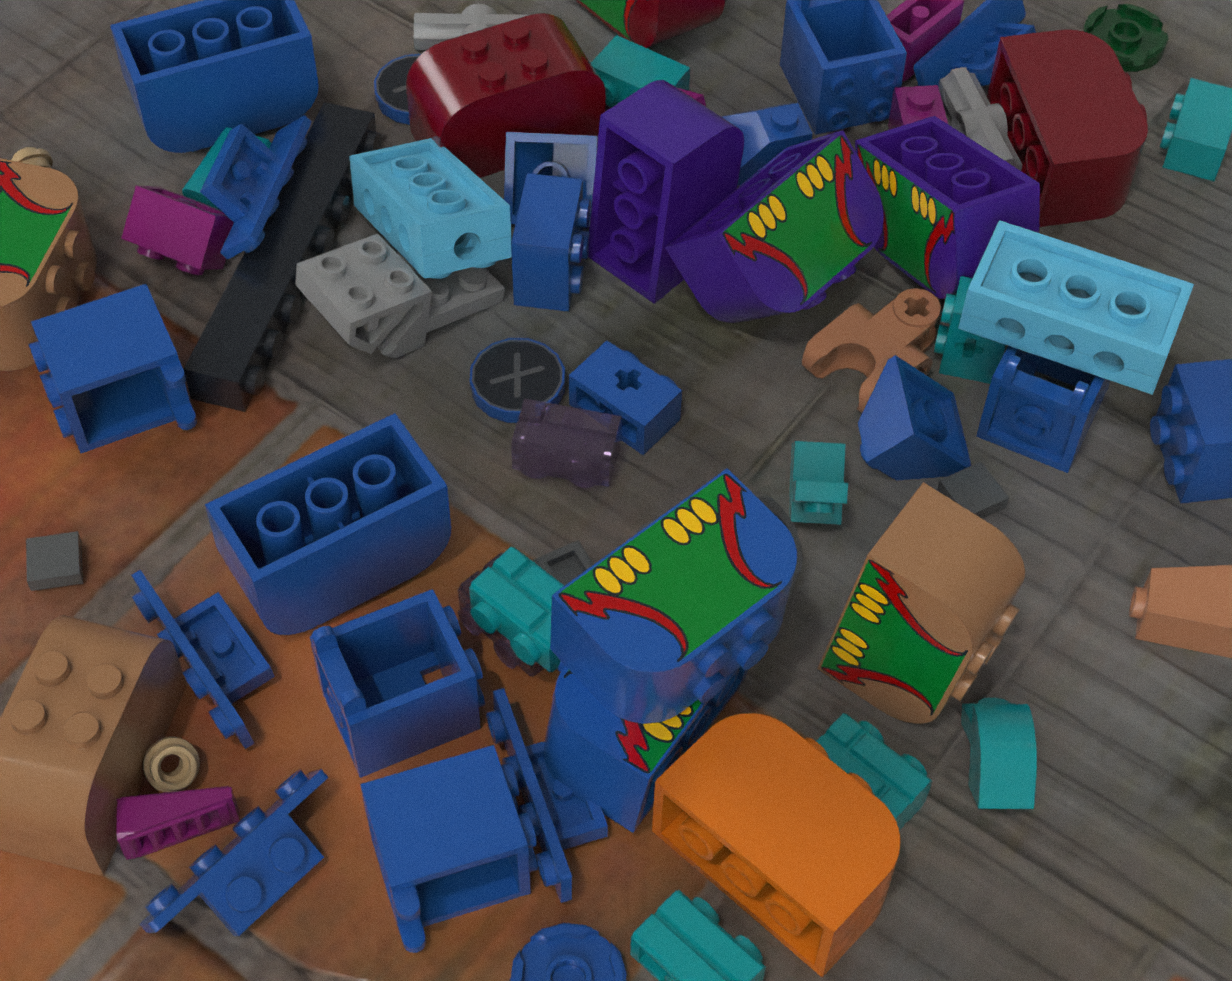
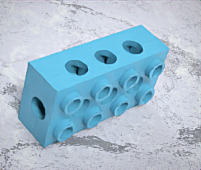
M432 138L349 156L354 206L424 279L446 278L454 271L471 267L487 268L494 265L496 261L512 257L510 205L448 149L439 147Z
M999 220L967 290L958 329L1153 395L1194 284Z

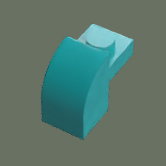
M794 441L792 443L789 489V517L791 522L841 525L842 504H847L848 483H844L846 444Z
M993 697L983 698L978 703H962L961 725L971 745L968 786L978 809H1034L1037 748L1034 722L1029 705L1010 703L1007 700Z

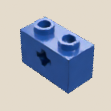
M605 341L569 374V405L642 455L647 453L680 421L682 390L677 387L675 382L665 375L657 374L642 364L634 354L626 350L622 351L609 341Z

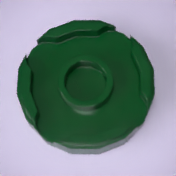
M1118 4L1117 9L1107 10V5L1096 9L1088 16L1083 32L1095 35L1105 41L1115 52L1124 72H1138L1149 69L1162 59L1169 39L1168 33H1165L1162 29V21L1145 8L1131 4Z

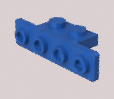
M986 0L914 64L918 86H939L940 79L947 76L952 69L966 67L969 72L974 73L981 86L990 85L1000 37L1036 33L1034 25L1018 24L1026 16L1023 0Z
M306 115L280 129L275 134L269 148L242 123L229 131L200 190L208 200L234 222L220 251L226 259H230L242 251L250 253L264 239L265 232L263 228L266 221L278 208L280 201L277 197L281 188L292 177L294 170L291 168L296 156L302 152L307 144L305 136L312 121Z
M138 570L131 576L140 591L132 596L133 601L148 624L158 619L164 630L157 633L158 638L170 640L175 647L178 658L183 656L190 668L182 672L198 699L200 700L209 695L216 707L208 713L225 739L235 734L244 749L253 745L254 741L241 717L232 706V703L266 683L275 675L219 592L174 619L142 571Z
M504 688L493 691L494 711L486 713L487 723L494 744L504 743L508 757L503 758L502 762L503 764L511 763L518 788H520L525 804L519 805L520 814L528 813L535 836L538 838L542 852L536 854V860L541 879L545 887L555 886L561 903L572 900V875L563 850L608 837L606 819L599 805L586 799L585 803L573 795V790L552 777L544 759V741L525 747Z
M299 769L288 777L275 790V793L280 798L265 812L258 806L244 816L232 828L238 836L222 850L217 845H214L199 856L189 867L194 875L178 890L173 884H170L146 904L145 908L150 915L140 923V926L146 933L158 932L199 895L233 936H240L324 858L288 814L328 779L326 773L322 769H318L305 775Z

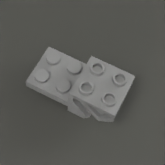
M378 233L299 262L296 268L295 285L348 345L372 354L378 348L384 356L398 358L424 347L427 332L503 302L505 291L501 283L486 268L471 267L454 271L446 278L424 279Z

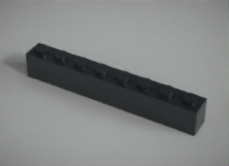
M326 102L323 103L305 137L307 139L305 148L296 156L291 168L294 170V173L290 180L281 188L277 197L280 201L279 206L266 221L263 228L265 232L264 239L253 251L244 253L183 369L191 399L245 412L253 395L261 393L265 383L266 369L271 359H277L280 355L284 333L289 323L293 324L296 322L300 313L301 299L304 294L295 285L297 263L331 251L334 243V232L339 222L344 223L349 215L351 198L353 196L349 156L381 149L382 137L376 131L374 113Z

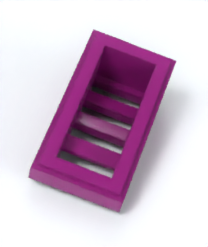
M229 786L120 797V799H117V841L126 860L151 854L240 821V811L232 787Z

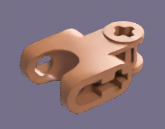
M913 288L899 293L895 299L875 315L861 304H854L808 341L802 358V366L815 377L821 379L836 370L845 368L863 373L867 379L861 384L859 406L857 407V410L863 413L888 359L896 355L925 375L929 373L933 363L932 359L924 352L929 350L935 341V324L939 320L941 310L939 300L927 290Z

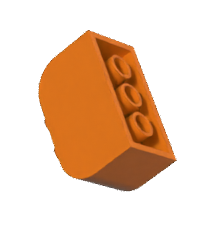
M757 713L733 715L720 720L708 729L655 781L652 832L819 976L823 977L879 916L900 852V833L897 822L888 807L873 794L869 784L855 773H846L831 761L825 749L815 740L808 737L803 738L788 725L771 716Z

